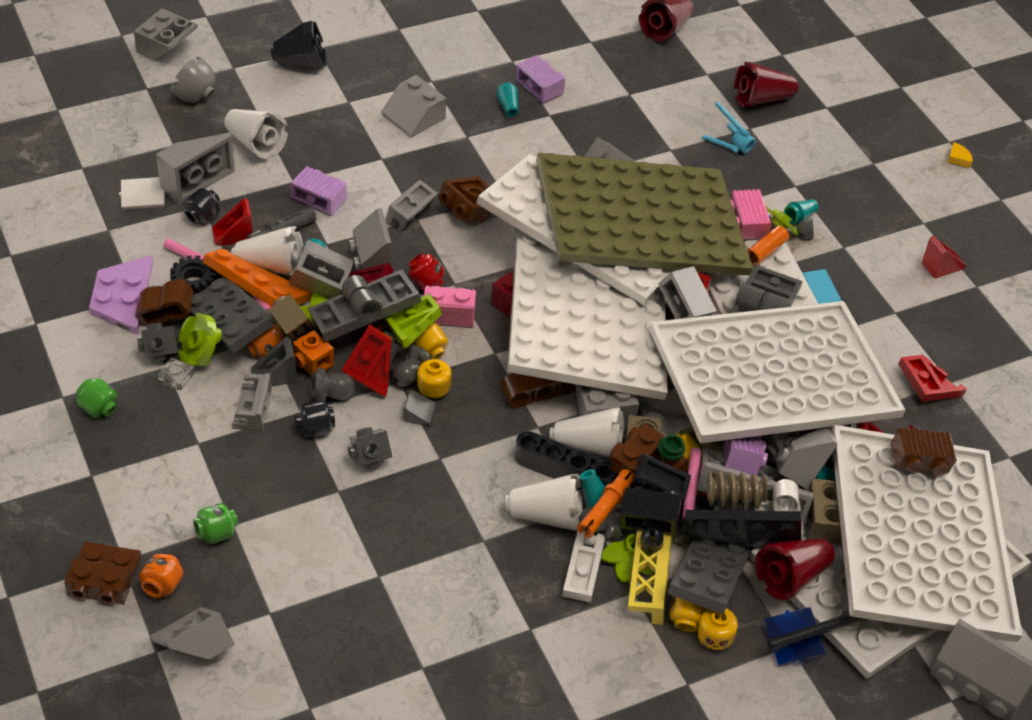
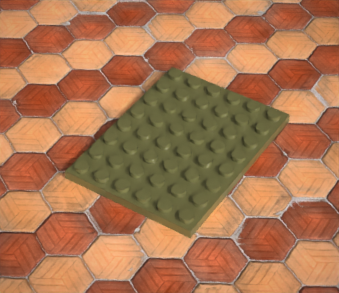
M538 153L536 163L559 261L681 270L694 266L697 272L750 276L753 266L720 169Z

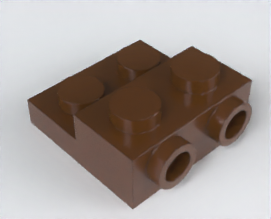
M479 176L443 182L438 196L442 205H446L449 209L453 210L458 219L467 224L485 221L488 213H491L477 204L478 196L490 187Z
M644 423L640 428L635 426L630 430L627 435V441L623 445L617 443L610 453V457H612L610 470L618 475L622 469L629 470L630 472L625 477V480H627L632 473L635 474L638 458L642 454L651 456L681 471L687 466L688 458L683 456L677 461L664 459L659 454L657 447L659 441L665 436ZM636 482L633 484V485H635V486L645 487V486L640 485V484H638V483H636Z
M84 541L78 559L73 558L64 581L67 595L76 599L87 598L99 600L105 604L117 603L125 605L142 558L141 550Z

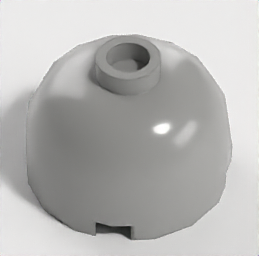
M199 56L196 57L197 61L191 59L175 77L179 80L177 85L175 86L172 83L170 88L171 93L187 103L199 102L203 98L207 100L215 90L212 88L215 82V74L212 68Z

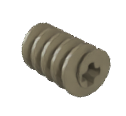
M709 470L707 482L709 506H713L715 500L719 499L721 507H724L727 500H730L732 508H736L738 501H742L744 509H747L749 503L753 502L755 510H758L761 503L766 502L768 489L767 475H762L758 482L756 474H751L747 481L745 473H740L736 480L733 472H728L724 479L722 471H717L713 478Z

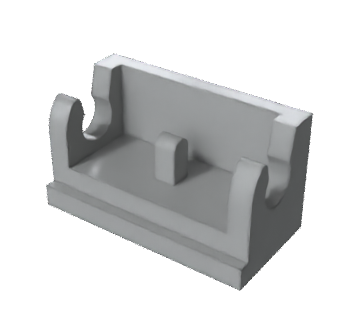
M417 181L389 205L385 219L386 223L391 225L396 219L399 222L398 230L402 231L409 220L423 208H428L433 204L438 193L423 181Z
M245 374V381H254L256 384H242V391L232 424L233 429L262 432L272 393L271 374Z

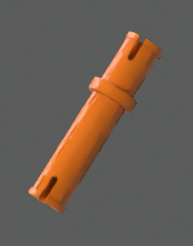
M622 469L613 483L608 484L604 488L603 495L591 511L577 525V530L580 534L586 527H589L583 535L584 537H593L615 505L621 504L625 487L630 488L635 483L633 481V473L625 480V477L630 472L629 470Z

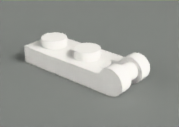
M583 531L581 534L577 532L562 596L591 603L604 548L605 535L597 534V536L593 535L591 538H586L583 535L587 531Z

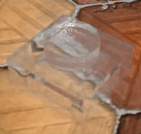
M171 357L157 374L158 382L181 391L195 374L194 366Z

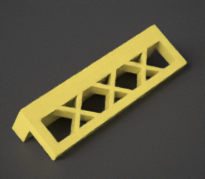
M637 530L628 611L652 613V624L663 625L673 536L664 534L662 549L648 557L641 550V534L643 531L639 532ZM650 536V542H656L655 536ZM649 566L655 572V575L645 581L638 573ZM644 590L653 597L652 603L636 602L635 599Z

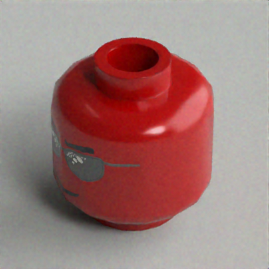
M420 253L408 264L410 268L408 276L419 289L425 291L427 285L432 287L443 284L445 268L432 254L424 255Z

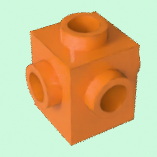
M314 330L293 342L295 364L299 368H303L308 374L316 373L320 367L326 371L334 366V348L330 345L329 341L325 342L323 337Z

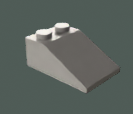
M229 133L174 143L156 154L160 188L178 204L184 202L196 190L200 188L206 189L235 171L232 135Z

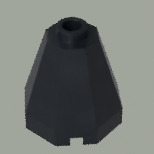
M312 20L300 24L273 42V48L270 49L271 57L274 62L277 61L278 65L310 68L327 66L325 48L322 49L321 45L323 37L317 23Z

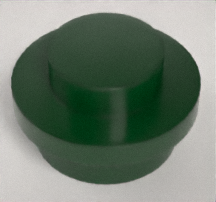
M675 434L663 437L657 447L659 454L669 461L680 460L686 450L683 439Z

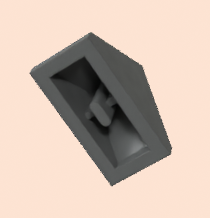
M285 337L251 367L252 373L271 374L272 386L296 383L295 356L290 338Z

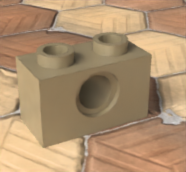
M290 294L276 299L272 307L268 309L293 342L313 330L317 331Z

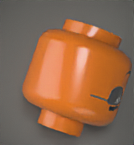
M276 323L249 342L247 347L253 357L259 355L262 358L281 342L285 336Z
M155 554L141 570L139 580L143 591L154 598L168 597L174 592L184 573L179 560L175 556Z

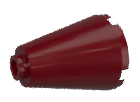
M647 0L641 6L642 10L638 16L641 30L647 37H652L656 42L665 41L672 37L692 15L693 4L690 0Z
M743 62L744 65H740L735 74L734 89H738V96H735V100L742 107L790 99L794 97L799 89L798 81H796L794 76L753 62Z
M823 538L770 543L763 546L762 550H759L756 554V575L759 581L764 580L768 587L764 590L776 600L785 601L796 596L832 565L835 560V551L833 546Z

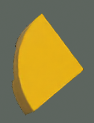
M953 142L948 162L970 168L973 161L971 153L964 146Z

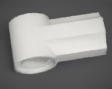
M783 479L775 483L773 487L774 511H801L799 489L794 481ZM803 521L801 525V535H804Z

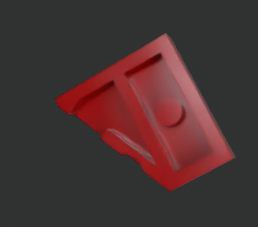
M369 324L341 371L385 397L388 392L392 338Z
M924 355L901 357L898 362L899 367L922 402L963 397L967 391L964 385L960 384L957 387L946 378L949 374L935 366Z

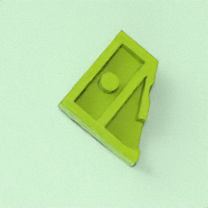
M430 294L421 297L422 302L413 305L411 308L403 309L384 319L387 326L404 348L414 342L442 315L439 305Z

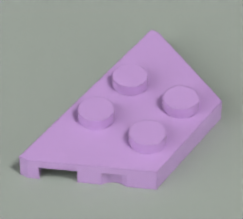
M147 256L98 270L89 305L90 314L100 319H106L115 326L122 324L130 328L131 333L138 334L141 322L135 316L140 292L149 286L153 257Z

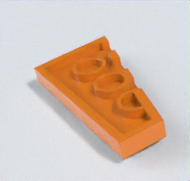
M218 249L204 255V264L271 307L276 299L281 296L286 297L289 294L298 305L311 299L312 292L233 255L227 250Z

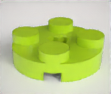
M195 313V317L189 316L182 325L178 342L182 343L183 351L178 350L180 359L185 364L205 367L209 365L215 346L221 340L222 333L219 328H216V323L211 316Z

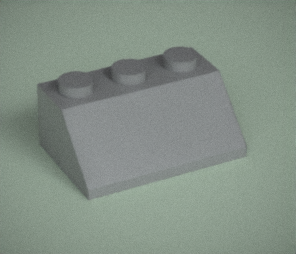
M959 619L938 654L930 675L935 677L940 683L960 692L968 700L983 706L994 716L1004 720H1011L1032 685V661Z

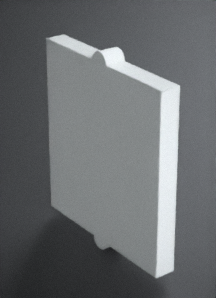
M159 177L121 180L119 197H121L122 209L165 207L164 195L166 192L160 188Z

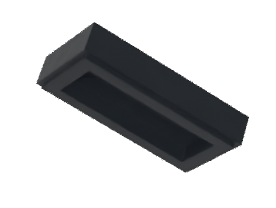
M642 454L638 458L633 481L654 491L671 490L676 494H681L683 502L686 499L691 475L651 456Z

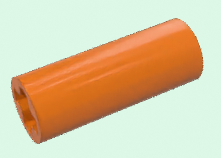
M776 226L747 250L753 266L759 265L788 241L789 234L784 227Z

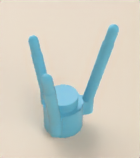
M716 101L715 106L731 122L727 124V127L735 133L731 140L734 144L732 145L707 135H702V139L730 149L736 154L739 151L747 154L754 147L756 139Z

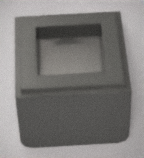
M410 390L404 406V421L430 426L436 403L418 392Z

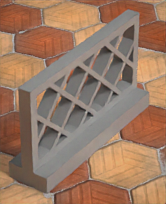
M703 447L697 490L707 493L709 470L713 478L717 471H722L724 479L728 472H733L736 480L738 475L744 472L724 467V453ZM765 465L764 469H759L757 478L759 482L762 475H767L768 489L766 500L773 501V487L775 483L789 478L780 474L778 469ZM745 473L746 479L748 481L751 474ZM797 484L802 521L805 522L814 496L812 492L808 491V488L805 489Z

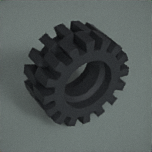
M190 255L187 256V260L181 258L179 263L175 262L173 264V268L170 269V279L185 280L194 291L193 295L217 280V273L204 264L200 256L196 255L195 259H192ZM194 276L201 277V279L194 281L186 280Z

